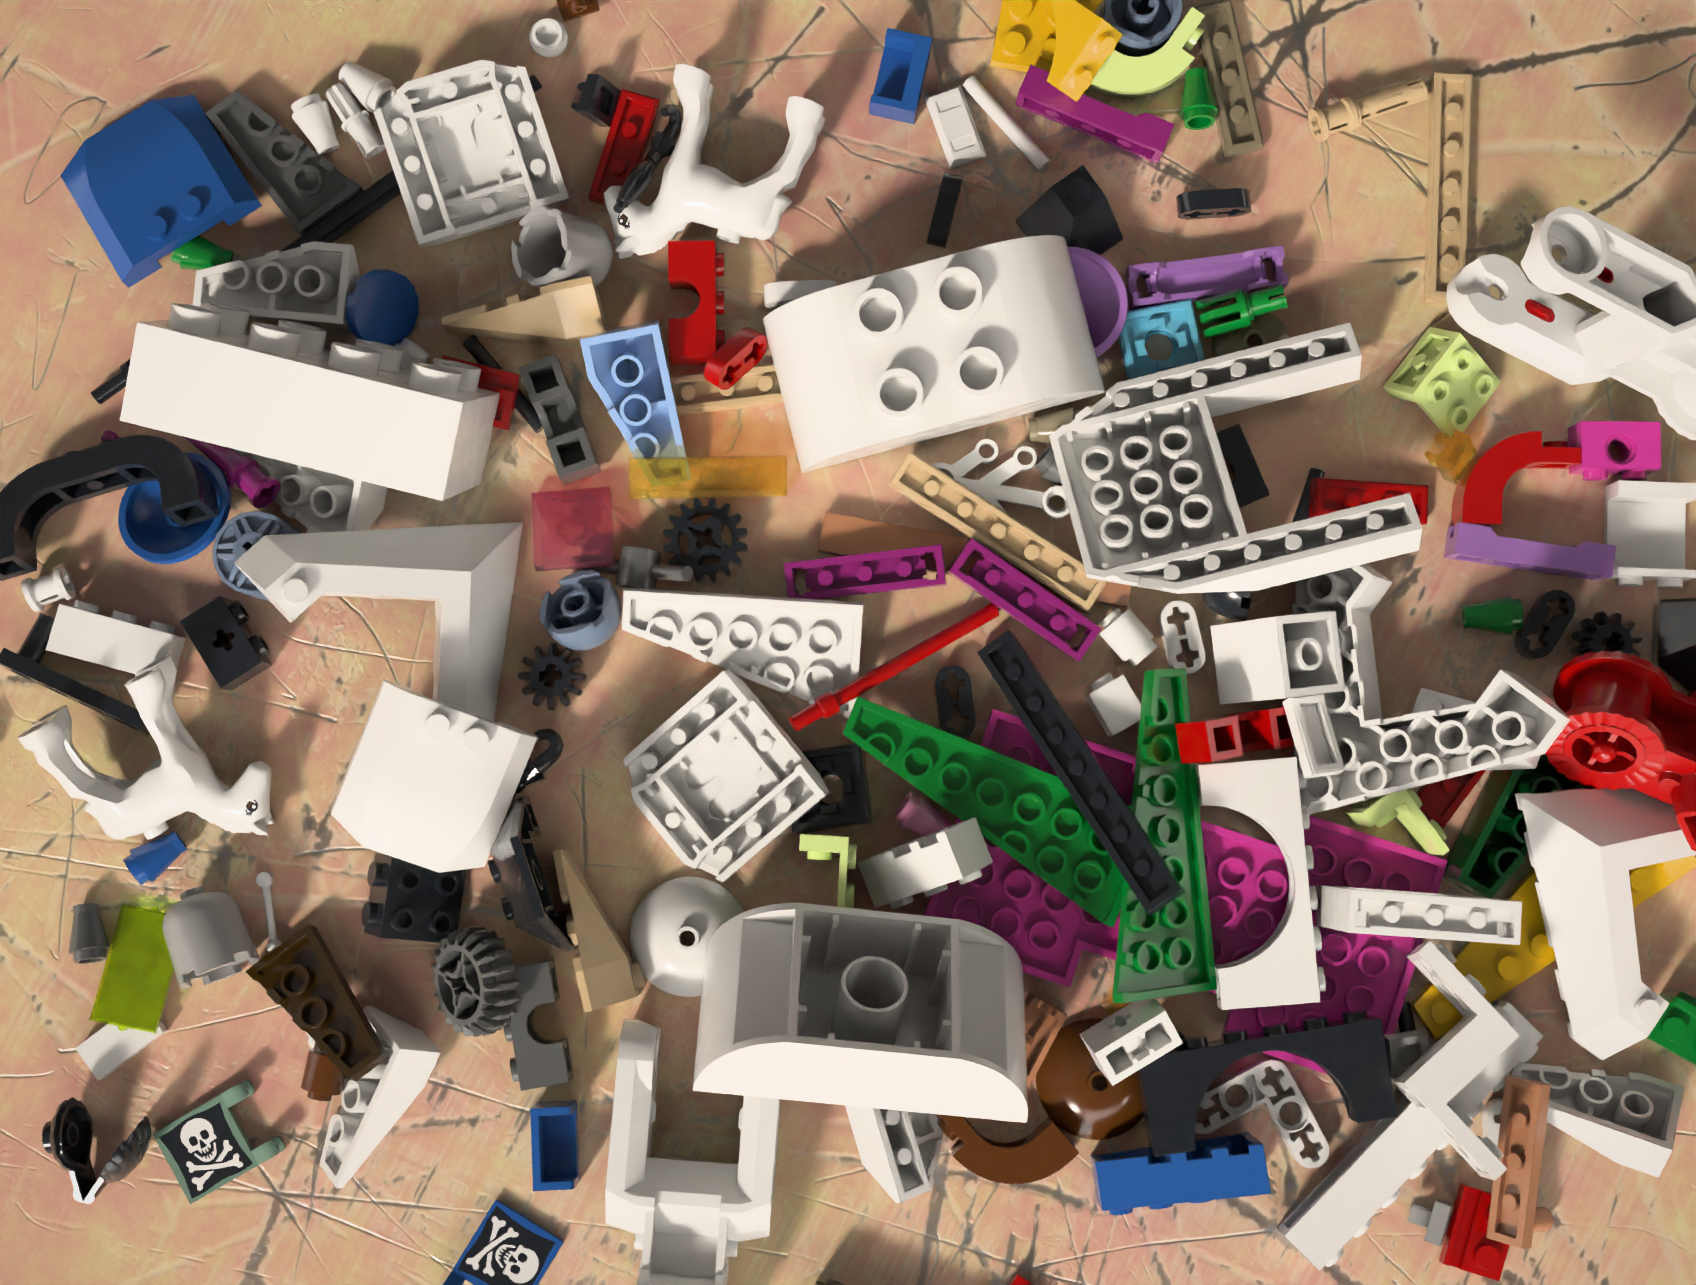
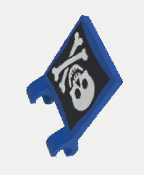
M496 1199L443 1285H463L465 1280L473 1285H538L564 1241Z

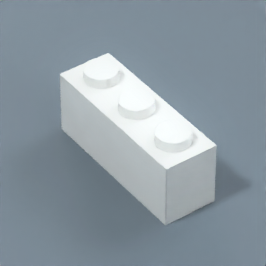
M75 600L74 607L59 604L46 650L136 674L137 671L149 663L169 654L172 655L178 667L186 638L173 635L174 626L151 620L149 628L135 624L137 616L114 610L111 618L98 614L99 606Z

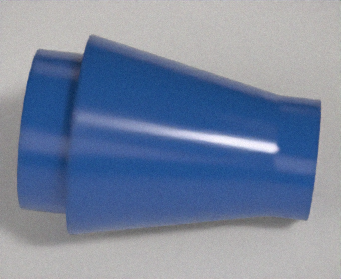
M174 830L168 835L131 849V854L124 858L123 861L139 884L143 885L149 880L153 883L188 848Z

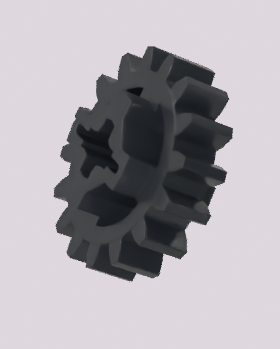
M712 497L707 506H702L699 498H694V508L690 510L683 503L679 505L683 515L680 518L670 515L668 519L674 525V528L663 530V535L671 539V543L664 545L663 550L666 553L675 554L669 561L670 565L682 564L683 566H690L695 573L696 583H701L704 575H709L712 583H717V573L721 571L724 575L730 577L732 574L728 566L731 563L741 566L743 562L737 556V553L748 551V545L740 542V538L748 535L747 529L736 528L742 520L740 514L730 517V504L726 503L721 509H718L716 500ZM710 515L706 522L695 524L690 521L698 516ZM726 524L732 535L731 547L727 546L721 537ZM711 532V537L717 548L705 545L702 549H699L700 543L694 533L707 536ZM681 534L689 540L690 545L685 557L680 549ZM717 557L721 560L714 565L699 566L704 559Z

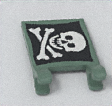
M245 1080L231 1087L217 1097L153 1133L157 1144L190 1204L286 1149L280 1136H276L253 1149L231 1109L232 1106L255 1093L250 1080Z

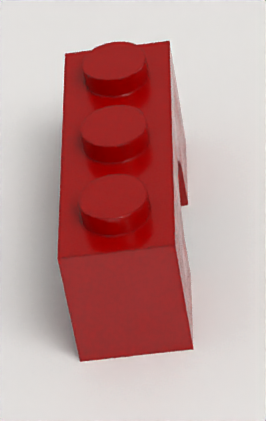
M715 240L668 241V281L671 289L691 290L700 298L698 308L690 316L685 318H668L669 359L672 365H706L713 353L725 344V330H718V315H725V292L718 291V277L725 276L724 253H717Z
M1283 705L1175 724L1181 764L1214 762L1243 756V753L1276 750L1295 746Z

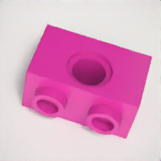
M1580 421L1568 428V446L1582 448V463L1569 469V474H1583V480L1586 481L1606 480L1608 475H1622V480L1625 481L1647 480L1648 474L1661 469V422ZM1610 443L1619 448L1621 454L1619 461L1614 460L1608 452Z

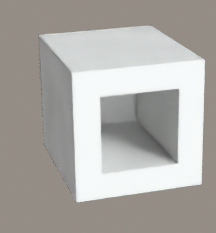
M1111 673L1090 684L1093 692L1086 695L1085 698L1108 737L1140 721L1141 704L1124 674L1114 679Z

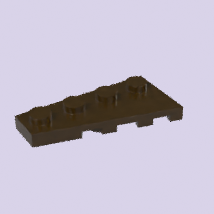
M310 924L306 925L245 971L254 981L259 982L265 988L266 994L276 1004L281 1005L293 1018L292 1021L301 1030L306 1031L314 1039L316 1046L349 1080H359L389 1057L317 927Z

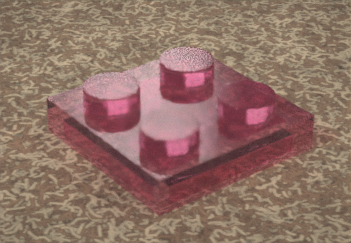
M610 487L531 493L533 557L536 572L615 565L612 492Z

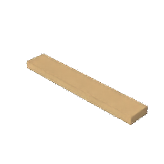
M1434 72L1431 75L1424 302L1447 303V285L1453 274L1468 264L1473 73Z
M774 363L754 366L727 390H722L706 381L704 372L671 376L678 416L784 403Z
M908 451L887 484L1084 612L1089 611L1107 581L1087 578L1081 560L911 451Z

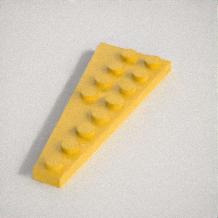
M1689 856L1629 869L1633 908L1695 868V857ZM1534 867L1511 891L1512 894L1507 899L1522 902L1520 945L1466 941L1460 948L1461 951L1455 956L1457 961L1453 965L1464 977L1471 974L1481 983L1487 991L1483 997L1489 1003H1492L1556 960L1554 948L1548 944L1535 886L1537 877ZM1431 982L1410 1003L1412 1009L1434 1039L1451 1030L1464 1018Z

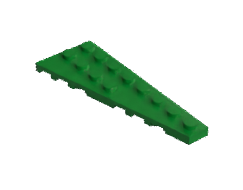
M1186 668L1154 669L1144 673L1131 811L1185 890V893L1153 915H1149L1124 878L1112 994L1113 1003H1128L1217 989L1195 763L1181 764L1175 727L1177 723L1191 721Z
M857 696L842 733L844 736L961 821L975 817L983 837L1100 922L1114 927L1121 909L1124 877L1059 777Z

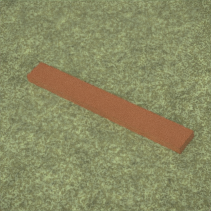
M825 512L818 552L848 556L942 544L946 572L962 551L967 540L971 538ZM974 550L961 566L960 572L971 576L970 570L976 561L983 559L979 556L980 553ZM933 553L921 556L922 559L926 560L927 572L937 573L936 559ZM1017 569V570L1020 571L1022 574H1024L1025 576H1027L1028 578H1030L1032 581H1034L1035 583H1037L1038 585H1040L1041 587H1043L1045 590H1047V591L1050 592L1051 594L1059 596L1058 594H1056L1055 592H1053V591L1050 590L1049 588L1045 587L1044 585H1042L1041 583H1039V582L1036 581L1035 579L1031 578L1030 576H1028L1027 574H1025V573L1022 572L1021 570ZM1107 581L1095 602L1127 608L1131 585Z

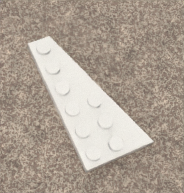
M625 588L623 590L622 630L662 646H670L692 655L695 659L705 663L708 661L726 670L729 669L733 674L781 693L786 692L809 701V704H814V698L827 691L833 693L858 679L863 602ZM857 697L842 705L838 713L849 719Z

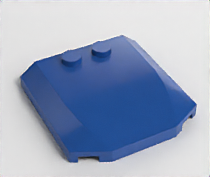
M194 95L148 101L86 139L60 175L121 281L128 288L162 268L158 261L159 259L223 220L230 226L262 206L216 128L206 115L202 105Z

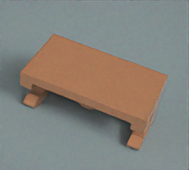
M1028 992L1024 999L1027 1086L1030 1087L1067 1014Z

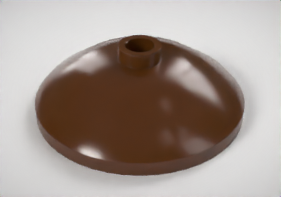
M1102 1018L1082 1019L1061 1028L1036 1074L1037 1093L1048 1116L1064 1131L1089 1140H1104L1122 1135L1137 1125L1144 1117L1137 1072L1113 1086L1106 1078V1084L1102 1089L1092 1087L1093 1078L1097 1075L1104 1076V1074L1097 1067L1080 1034L1104 1020Z

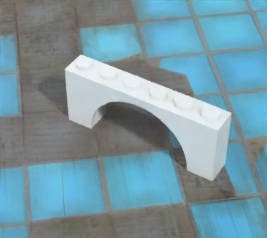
M1296 757L1195 765L1199 805L1230 808L1241 812L1259 823L1272 836L1280 848L1289 876V895L1286 909L1273 934L1263 945L1247 956L1229 963L1215 965L1217 1006L1221 1010L1320 1002V992L1325 991L1326 983L1323 967H1317L1316 951H1321L1322 942L1320 929L1318 926H1313L1311 910H1317L1318 901L1315 886H1309L1308 870L1313 869L1314 861L1311 845L1305 846L1304 829H1309L1310 820L1307 805H1301L1300 789H1305L1306 779H1304L1301 765H1297Z

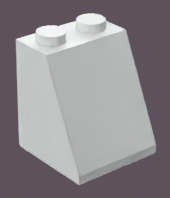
M1336 611L1275 616L1210 626L1220 705L1345 691Z

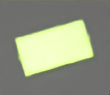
M122 904L89 1020L118 1026L120 1031H126L130 1028L157 1034L174 972L162 928L165 912H160L158 907L154 906L150 910Z

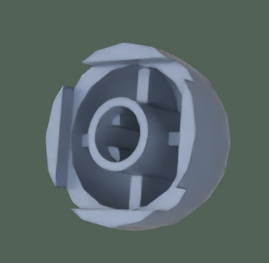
M586 570L572 573L558 581L561 587L553 595L550 591L546 593L539 609L540 621L553 639L560 645L577 651L590 650L601 646L609 640L619 627L622 615L620 598L608 579L603 578L599 572Z

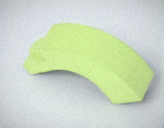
M1192 7L1168 42L1152 54L1132 57L1114 50L1103 63L1088 88L1108 97L1131 99L1148 96L1168 87L1188 69L1195 57L1183 50V48L1186 47L1192 50L1205 31L1199 27L1205 15Z

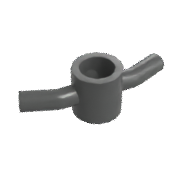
M623 546L620 559L583 554L580 563V569L616 574V586L621 588L655 589L657 579L688 582L693 577V570L690 566L659 564L660 552L633 546Z

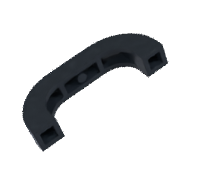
M134 435L115 440H105L99 445L79 451H69L63 456L36 464L20 473L0 492V580L4 581L37 571L36 545L40 530L51 515L67 505L139 483L157 481L160 485L162 511L181 527L219 516L214 485L207 473L179 447L163 438L150 435Z

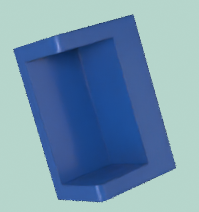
M887 28L877 81L869 103L870 115L914 124L931 53V37Z
M577 1100L537 1102L530 1108L533 1191L575 1189L580 1182Z

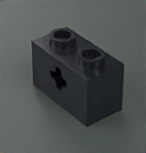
M219 596L182 619L180 623L220 688L234 690L272 666L266 656L270 653V649L264 639L258 633L253 635L246 624L250 617L238 600L233 602L231 599ZM227 634L235 635V638L231 640V644L234 647L232 649L224 647L228 643Z

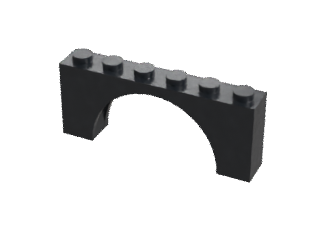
M1352 1010L1343 1012L1342 1020L1327 1022L1326 1016H1317L1303 1019V1026L1287 1028V1023H1273L1262 1026L1263 1033L1247 1035L1246 1029L1223 1032V1039L1207 1041V1036L1183 1039V1046H1177L1136 1071L1150 1151L1155 1157L1196 1150V1116L1202 1098L1210 1084L1225 1068L1235 1061L1264 1051L1291 1052L1307 1057L1315 1062L1332 1079L1342 1096L1348 1118L1356 1123L1398 1117L1381 1019L1373 1015H1367L1366 1010Z

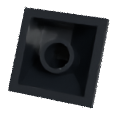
M1084 165L1051 186L1015 221L1026 237L1040 235L1062 236L1066 240L1067 247L1084 248L1099 255L1104 254L1124 239L1105 194Z

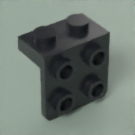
M375 853V860L370 864L367 874V881L369 886H371L369 901L364 904L361 918L362 924L365 926L364 932L380 938L440 943L441 939L447 938L449 933L455 932L458 929L466 869L439 873L386 854Z

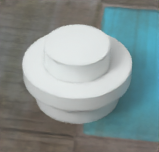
M545 18L532 26L529 41L533 50L538 55L551 58L560 55L566 49L568 33L560 21Z

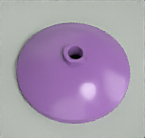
M1068 247L1097 358L1115 343L1123 330L1128 309L1125 285L1117 270L1101 255L1084 248Z

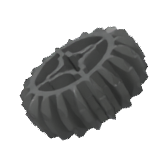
M478 926L457 929L455 932L449 933L447 938L441 939L440 948L434 952L437 961L431 964L435 972V978L431 982L436 987L434 997H438L440 1002L438 1010L445 1012L446 1023L453 1024L456 1033L463 1032L466 1037L494 1034L505 1025L510 1024L511 1015L517 1013L514 1002L520 999V995L516 991V986L521 983L516 979L515 974L518 966L513 965L511 960L513 952L505 949V939L498 938L495 930H487L485 927Z

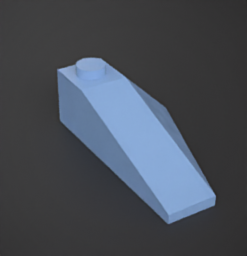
M659 320L619 327L581 338L580 343L588 379L606 406L612 420L622 433L651 486L654 487L691 479Z

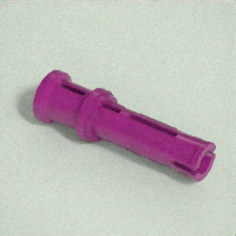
M182 436L224 471L229 485L234 489H241L247 494L250 504L255 508L260 509L268 506L278 496L281 489L280 482L275 477H267L259 470V464L252 457L241 456L232 448Z

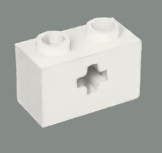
M1155 999L1132 1002L1080 1034L1097 1067L1112 1086L1183 1043L1167 1012Z

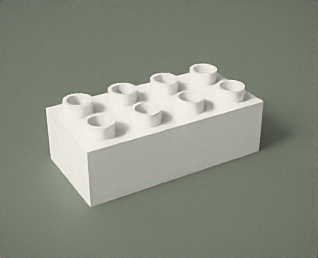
M201 301L200 307L183 303H171L169 320L137 322L120 421L441 501L482 483L500 393L477 388L481 369L478 367L434 358L432 364L412 362L411 371L400 369L404 350L384 343L356 339L355 345L332 342L331 350L329 351L324 349L327 331L322 328L279 320L278 326L253 322L250 331H248L250 311L208 301Z

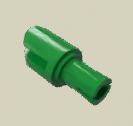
M1282 283L1249 294L1238 288L1195 301L1197 309H1204L1236 299L1235 304L1217 308L1199 316L1201 324L1213 323L1240 315L1241 318L1205 329L1203 331L1205 339L1251 326L1254 316L1288 308L1286 296H1283L1284 289ZM1283 296V297H1280V298H1276V299H1273V300H1269V299H1272V298H1275V297Z

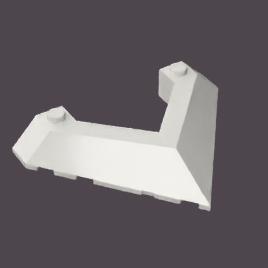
M523 522L265 535L234 562L290 623L321 596L435 601L436 627L432 699L494 722Z
M1367 563L1295 581L1296 604H1292L1293 615L1336 611L1345 691L1323 693L1345 771L1336 775L1306 778L1305 789H1300L1301 805H1307L1309 815L1545 754L1571 720L1550 697L1520 675L1502 669L1476 703L1461 705L1456 708L1423 711L1383 719L1370 614L1393 582ZM1294 746V757L1297 758V765H1300L1297 751Z
M1580 788L1556 790L1550 793L1515 794L1518 809L1523 810L1527 832H1524L1530 863L1534 867L1537 877L1535 886L1548 944L1554 948L1558 968L1554 970L1561 999L1566 1002L1570 1021L1566 1022L1569 1037L1598 1059L1604 1060L1647 1038L1670 1004L1641 982L1629 869L1694 856L1696 851L1691 850L1677 822L1673 805L1632 788L1617 790Z

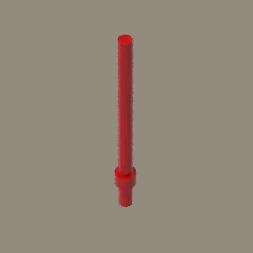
M989 603L835 692L827 691L814 698V704L789 717L793 728L799 731L821 717L828 719L840 712L842 705L999 616L998 609L993 603Z

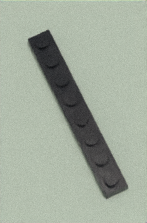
M1008 629L977 653L1147 914L1153 915L1185 893V890L1014 633Z

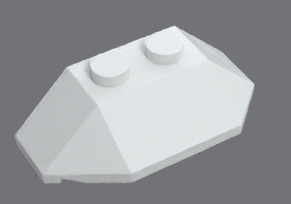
M845 1105L863 1166L895 1203L905 1202L933 1189L935 1179L933 1174L938 1164L943 1139L941 1128L937 1124L938 1118L936 1114Z

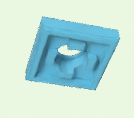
M1192 299L1127 311L1123 330L1118 337L1127 380L1205 360ZM1161 334L1171 341L1173 352L1167 360L1154 361L1147 356L1145 343L1150 336Z

